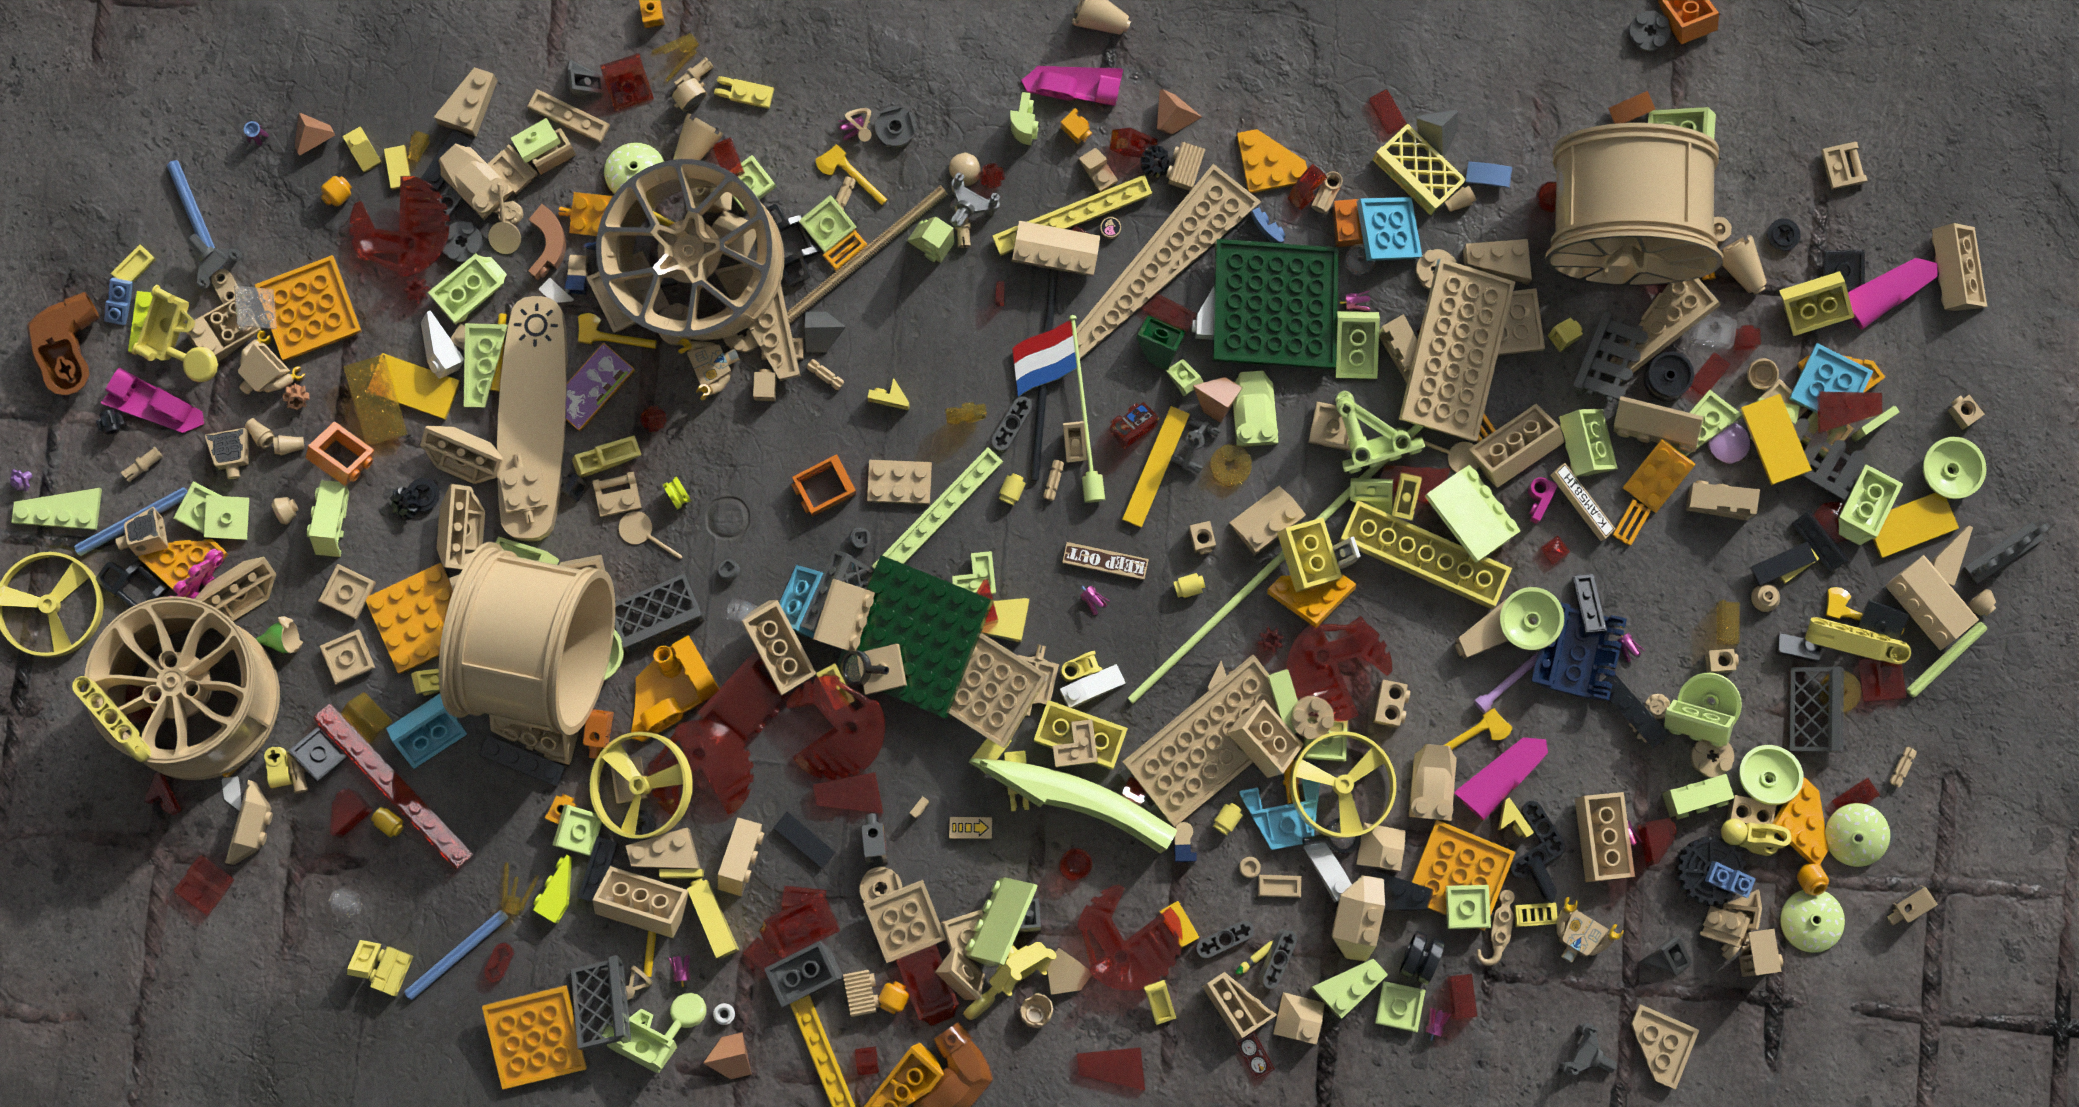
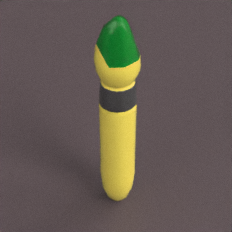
M1274 940L1264 945L1249 957L1246 962L1241 963L1235 973L1238 975L1246 973L1251 966L1268 954Z

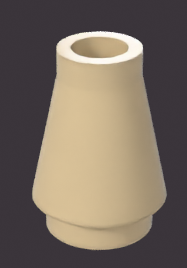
M1467 186L1466 188L1462 187L1444 203L1451 213L1454 210L1473 205L1472 202L1476 201V197L1471 188Z
M254 418L246 422L245 428L249 431L257 446L267 448L273 443V438H275L273 431L257 422Z
M278 435V437L273 438L275 454H280V456L305 449L303 437Z

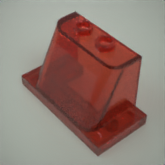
M754 651L697 714L707 723L715 715L746 743L754 733L759 734L765 728L766 724L764 723L769 717L773 719L779 713L780 709L778 707L788 696L785 693L780 695L775 684L758 669L763 664L760 655Z

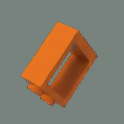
M333 422L308 445L305 458L346 486L349 482L356 481L363 469L367 470L372 465L374 449L336 422ZM338 441L359 456V458L346 468L324 452L333 442Z
M837 454L792 477L794 483L791 485L796 495L801 494L804 501L800 503L806 513L810 512L812 517L857 494ZM833 466L846 492L814 508L801 482Z

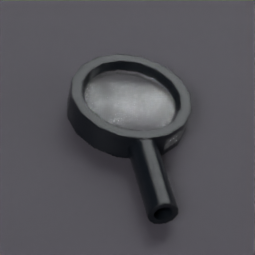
M860 650L846 653L840 666L843 680L850 686L865 685L870 679L871 674L887 675L889 673L887 666L871 665L869 656Z
M1340 817L1332 820L1325 829L1341 833ZM1323 834L1302 838L1304 846L1326 842L1332 851L1339 854H1345L1354 850L1360 841V836L1343 839Z

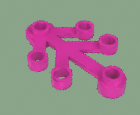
M212 549L204 557V562L192 566L188 571L190 577L177 582L173 587V590L178 594L176 597H185L188 594L187 598L194 599L199 594L198 590L201 583L206 586L215 579L212 575L215 568L222 564L224 553L220 550Z

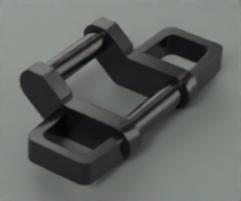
M773 204L766 209L769 213L776 210L782 219V222L777 224L779 232L797 226L807 247L786 258L784 256L783 276L787 284L793 287L810 278L805 258L812 257L820 251L814 245L810 234L798 221L803 215L787 219L780 206ZM800 261L804 274L792 281L786 268Z
M139 559L126 570L114 562H107L96 576V581L113 598L117 597L129 608L137 605V603L122 590L137 573H140L157 588L150 594L147 600L163 597L170 589L165 582H162L144 567V563ZM110 568L122 574L113 587L104 580V576Z

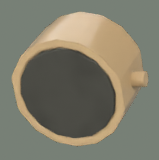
M695 78L683 83L672 95L676 102L674 106L676 108L680 107L684 112L696 107L707 95L703 88L705 84L703 82L699 83Z

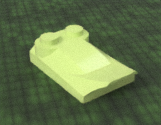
M474 254L431 289L428 294L456 325L465 321L469 313L503 285L507 274L492 257H482Z
M1264 371L1239 373L1234 383L1241 386L1242 390L1233 403L1236 447L1278 444L1273 382Z
M1865 464L1857 476L1852 491L1838 518L1839 535L1858 545L1877 538L1903 483Z

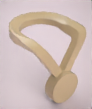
M860 108L847 112L845 118L859 129L858 138L864 142L868 141L871 138V132L867 129L871 110ZM866 113L863 127L857 124L851 116Z
M634 965L631 967L629 986H626L627 1000L634 997L636 990L653 985L650 978ZM635 972L647 983L633 987Z

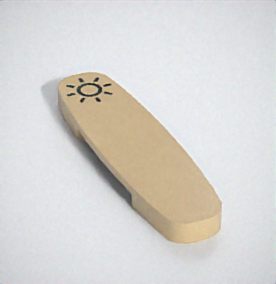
M542 296L525 297L519 300L512 308L507 329L500 382L497 451L503 460L499 471L510 470L515 467L513 455L516 454L517 461L519 462V453L522 454L523 465L532 466L540 464L548 506L532 511L535 523L531 524L530 517L528 516L530 524L526 525L524 513H506L498 473L501 525L511 537L520 541H540L548 537L554 530L563 481L561 471L566 425L567 333L564 313L557 302Z

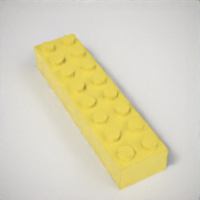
M1360 501L1356 502L1339 542H1342L1350 537H1354L1360 552L1490 609L1496 606L1512 568L1488 557H1484L1475 563L1463 546Z

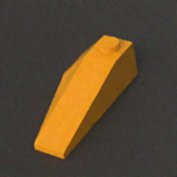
M921 1043L911 1046L864 1107H906L932 1091L944 1075L936 1057Z

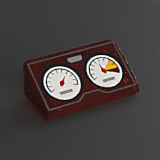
M1255 1032L1235 1041L1255 1080L1275 1070Z

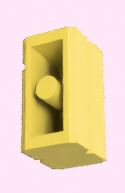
M1405 473L1400 474L1391 513L1392 516L1409 520L1413 519L1422 480L1421 477Z
M388 946L385 950L382 949L378 956V961L380 962L378 969H374L369 978V981L372 982L370 987L397 996L413 956Z

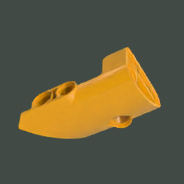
M689 635L673 643L671 647H658L654 651V660L636 677L635 709L631 733L648 732L657 734L683 718V713L721 692ZM638 736L632 739L643 742L649 739L650 736Z

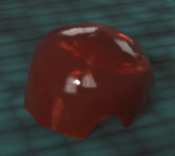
M1554 181L1541 184L1536 191L1535 199L1537 205L1545 212H1556V182Z
M1081 848L1069 849L1060 859L1059 870L1063 877L1074 882L1083 879L1092 870V858L1087 851Z

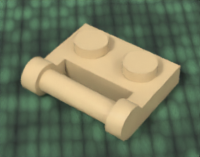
M1857 142L1821 150L1831 190L1855 184L1859 185L1868 181L1866 175L1863 174L1857 152L1859 148ZM1845 152H1849L1856 177H1851Z
M634 471L627 473L625 476L607 480H593L600 517L642 509ZM626 483L630 484V489L608 494L602 493L604 488Z

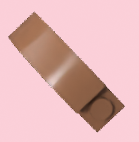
M543 204L529 218L530 223L541 231L546 239L544 252L529 269L530 275L537 281L540 277L543 278L547 275L550 265L558 269L566 252L564 230L553 212Z

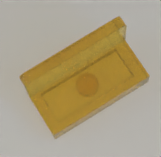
M1726 600L1717 602V644H1739L1740 602H1726Z
M365 692L347 702L340 713L368 744L375 740L381 730L392 723V720Z

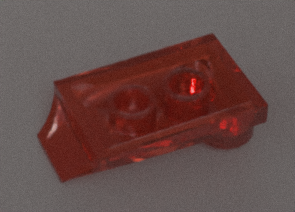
M820 892L764 919L759 932L769 952L778 954L783 959L840 932V927L826 897Z
M936 944L896 960L919 1020L933 1026L955 1017V1011L959 1003L954 990L935 973L942 964Z

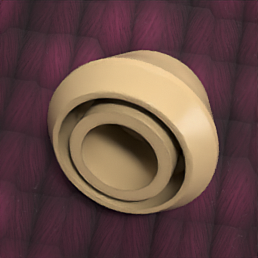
M288 497L275 498L272 502V508L281 524L287 525L296 517L298 507L293 499L289 500Z
M1765 583L1754 588L1751 600L1755 608L1763 612H1769L1778 606L1780 594L1773 585Z
M1985 589L1970 601L1968 607L1972 612L1980 616L1982 614L1988 616L1996 609L1994 606L1996 600L1992 591Z

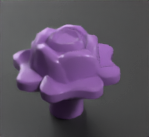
M13 469L10 474L11 486L16 490L29 491L30 485L28 480L32 478V474L29 471L22 473L20 470L16 471Z

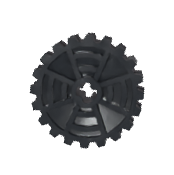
M1705 836L1689 843L1690 847H1684L1681 850L1683 855L1678 856L1676 859L1679 865L1675 866V871H1678L1679 875L1675 878L1676 881L1681 882L1680 890L1687 892L1686 897L1688 899L1695 898V903L1704 902L1705 906L1713 905V903L1716 906L1733 900L1732 895L1735 896L1736 894L1705 881L1708 873L1707 868L1714 861L1747 874V871L1743 868L1747 865L1746 861L1741 860L1742 852H1737L1735 850L1736 845L1727 844L1723 838L1718 840L1717 836L1709 838Z

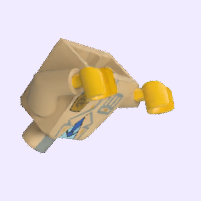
M259 331L257 334L258 339H254L241 353V366L238 369V373L245 380L239 387L246 394H250L253 389L257 392H273L292 384L294 379L302 381L305 378V374L301 376L295 375L297 371L301 370V367H295L292 374H288L290 370L266 346L271 343V336L269 335L266 339H261L265 336V331Z
M686 338L676 343L684 346V348L678 350L679 353L682 354L687 350L689 351L687 352L688 357L701 384L696 393L698 391L704 393L700 399L705 400L708 395L721 392L732 375L729 365L740 360L736 350L734 349L723 354L720 345L700 340L689 341Z
M1569 897L1565 898L1564 907L1556 920L1557 935L1560 937L1559 942L1567 946L1561 956L1563 959L1572 963L1578 953L1584 957L1588 955L1594 956L1606 950L1615 940L1621 938L1624 930L1619 934L1615 933L1614 929L1617 927V924H1614L1609 931L1606 927L1576 910L1577 900L1574 905H1569Z

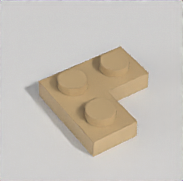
M1092 719L1071 722L1074 743L1053 746L1055 767L1098 762Z

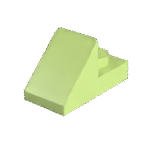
M1184 359L1171 366L1169 370H1166L1183 396L1194 390L1193 385L1204 383L1201 376Z

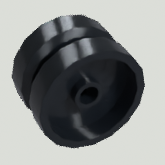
M1674 351L1664 352L1658 355L1646 368L1643 376L1644 386L1653 398L1663 402L1674 401L1680 398L1692 385L1694 368L1690 360L1683 354Z
M1415 931L1404 952L1399 974L1410 978L1418 968L1416 974L1417 981L1428 985L1440 961L1445 942L1433 938L1426 947L1427 935Z

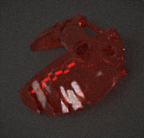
M400 176L399 231L375 229L363 201L355 203L350 216V223H353V226L349 230L350 235H354V239L351 241L359 258L381 264L385 268L398 272L402 277L418 274L430 267L443 252L450 226H445V222H449L450 219L449 215L443 212V210H447L446 204L440 203L438 200L443 199L439 192L431 191L429 188L434 187L421 178ZM414 240L413 248L409 249V242ZM375 253L398 255V265L372 255Z
M1362 621L1355 625L1320 624L1317 628L1309 625L1294 641L1287 660V670H1289L1293 687L1296 690V697L1302 699L1307 696H1314L1324 699L1333 710L1334 721H1347L1359 716L1337 664L1364 657L1388 676L1392 672V659L1390 652L1388 651L1386 654L1384 650L1387 646L1385 641L1380 642L1378 639L1380 634ZM1338 630H1357L1352 635L1331 642L1327 640L1324 633ZM1325 651L1328 654V660L1325 662L1319 661L1317 653Z
M838 675L816 677L812 684L811 680L804 683V689L801 690L800 686L789 697L787 709L817 706L834 726L833 729L793 756V759L805 772L818 778H823L821 774H824L829 780H837L836 776L838 775L842 779L850 777L849 773H852L854 776L859 774L860 768L865 770L876 759L885 738V719L878 701L870 700L858 691H854L842 683ZM838 686L863 703L864 706L855 710L838 690ZM853 722L857 726V731H850L847 726L848 723Z
M691 720L677 725L675 733L669 740L673 743H676L678 740L684 748L682 752L689 763L691 773L700 768L728 815L738 810L746 801L751 791V788L748 789V786L754 779V773L750 774V769L754 767L753 760L749 762L748 757L751 754L749 749L745 751V742L732 729L718 722ZM665 745L655 760L649 762L648 776L679 763L676 756L663 764L659 763L670 749L667 745ZM694 749H703L705 756L697 757L694 754ZM678 785L651 790L654 797L661 798L662 801H657L658 804L669 815L673 816L679 806Z
M1114 885L1101 891L1100 893L1103 895L1100 898L1094 896L1090 900L1093 904L1085 906L1077 927L1082 931L1090 964L1089 971L1092 976L1114 989L1126 991L1141 990L1145 986L1161 981L1159 977L1162 974L1164 977L1168 975L1170 965L1172 967L1175 966L1176 960L1174 958L1176 954L1179 956L1181 952L1179 938L1181 941L1183 940L1181 922L1174 910L1169 907L1129 939L1123 940L1111 918L1125 888L1120 885ZM1087 929L1093 933L1105 952V956L1096 961L1094 950L1091 947ZM1124 951L1127 955L1126 961L1118 963L1114 957L1116 952Z

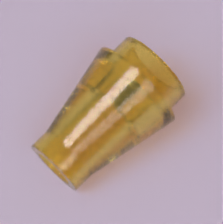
M414 130L413 135L411 134L408 159L420 162L430 143V135Z

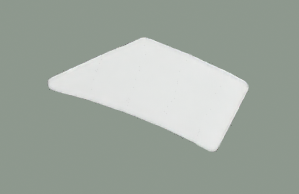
M551 278L539 288L547 298H551L557 303L574 300Z
M239 777L223 778L224 799L240 811L241 793Z

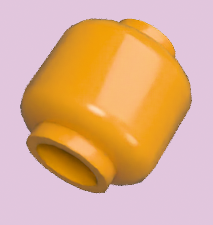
M333 176L321 186L322 195L320 197L328 206L332 204L338 207L351 197L350 190L352 187L342 176Z
M1806 864L1802 866L1797 874V880L1806 894L1817 896L1826 891L1829 879L1820 865Z
M897 981L894 984L886 983L878 997V1001L881 1004L880 1007L892 1014L902 1012L909 999V993L905 991L906 986Z

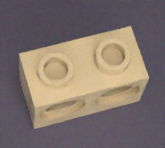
M1388 680L1381 681L1373 723L1396 728L1400 726V723L1404 724L1406 711H1403L1404 702L1408 703L1410 697L1407 684ZM1390 689H1397L1400 697L1392 699L1389 695ZM1387 709L1394 710L1396 713L1395 719L1389 720L1385 716V711Z
M1733 795L1734 798L1729 802L1726 821L1739 819L1745 824L1749 822L1772 824L1774 821L1776 805L1764 804L1753 798ZM1738 807H1742L1745 810L1743 818L1738 817L1736 814ZM1759 811L1764 812L1766 815L1764 822H1760L1757 818Z

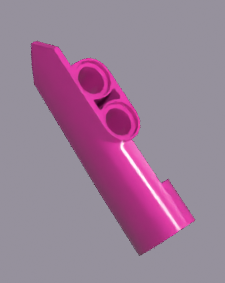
M1037 66L1021 82L1029 93L1063 100H1073L1076 98L1116 106L1123 69Z
M1914 258L1848 292L1854 318L1850 319L1859 329L1863 330L1894 306H1898L1937 277V263Z
M122 368L117 369L105 389L108 394L101 401L104 405L182 433L204 425L203 411L159 387L156 388Z
M1523 737L1458 788L1454 794L1464 801L1463 804L1484 821L1512 789L1514 790L1547 755L1546 739Z

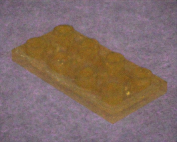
M379 355L343 366L366 444L371 446L408 435L385 355Z

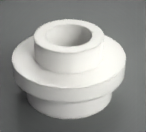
M723 1003L715 1008L713 1016L717 1023L727 1025L734 1020L735 1011L731 1005ZM726 1010L728 1017L722 1018L720 1015L721 1011Z

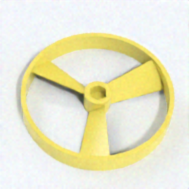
M42 552L25 557L13 565L0 582V630L11 644L29 654L50 658L72 653L90 640L101 622L104 599L102 588L96 581V576L85 564L66 554ZM48 557H59L73 561L50 595H43L40 598L7 587L14 575L33 561ZM90 578L96 592V612L87 632L71 645L57 612L61 608L60 602ZM2 606L37 607L42 612L48 614L54 652H34L17 643L6 628Z
M1333 732L1315 739L1300 752L1290 774V794L1296 811L1312 829L1333 838H1353L1373 830L1387 817L1396 796V776L1388 756L1374 741L1353 732ZM1330 737L1353 738L1371 748L1347 775H1341L1337 778L1302 760L1305 753L1315 743ZM1384 764L1390 783L1388 802L1379 819L1369 828L1363 830L1351 791L1354 787V782ZM1296 777L1332 785V789L1339 796L1341 833H1335L1322 828L1306 814L1298 799Z
M632 732L621 735L611 741L601 751L594 763L590 777L592 805L600 820L610 830L621 836L646 839L662 835L681 820L690 803L692 774L689 763L680 748L664 736L648 732ZM638 736L656 738L672 750L679 763L651 776H641L621 743ZM605 761L629 781V788L635 794L621 829L607 816L600 799L599 781ZM683 784L682 798L672 818L654 832L635 835L641 795L649 794L652 788Z

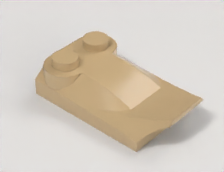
M454 144L439 158L441 177L483 220L500 206L498 183L502 185L503 202L514 193L510 186L471 147Z
M1425 744L1421 750L1414 754L1408 817L1452 820L1457 758L1450 746Z

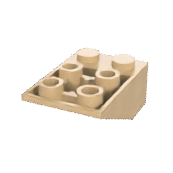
M237 296L194 320L196 322L194 328L185 333L195 348H208L214 353L217 362H219L261 331V328L240 296Z

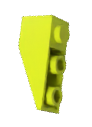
M566 855L565 858H560L555 867L558 870L554 876H549L544 885L547 888L542 895L539 894L533 903L535 905L534 911L557 924L569 906L572 857Z

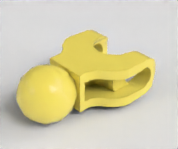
M1730 819L1723 824L1721 829V836L1726 843L1740 845V847L1747 848L1752 853L1764 856L1773 855L1777 852L1778 848H1784L1791 842L1790 831L1785 827L1774 824H1755L1750 822L1745 824L1739 819ZM1776 833L1782 834L1784 841L1777 840L1774 835Z

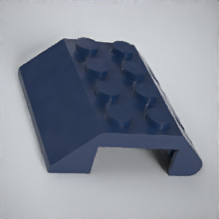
M1560 602L1564 612L1562 632L1551 645L1538 650L1531 682L1547 689L1575 696L1609 701L1611 692L1604 689H1612V684L1606 681H1599L1600 675L1615 676V671L1605 668L1616 669L1620 651L1611 648L1621 649V643L1609 641L1608 639L1609 635H1624L1623 630L1616 628H1625L1627 619L1615 615L1603 616L1607 631L1603 634L1585 635L1579 610L1570 608V604Z

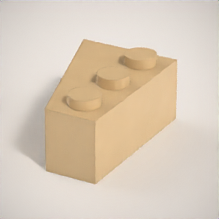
M737 818L718 873V890L738 896L743 895L745 885L750 880L751 865L755 864L758 856L757 846L762 844L765 833L762 832V824Z

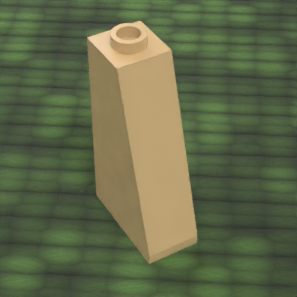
M1505 601L1456 640L1455 648L1459 656L1462 655L1464 659H1467L1509 641L1504 635L1500 624V614ZM1531 618V619L1529 620V623H1530L1531 625H1534V622H1533V620H1532V618Z

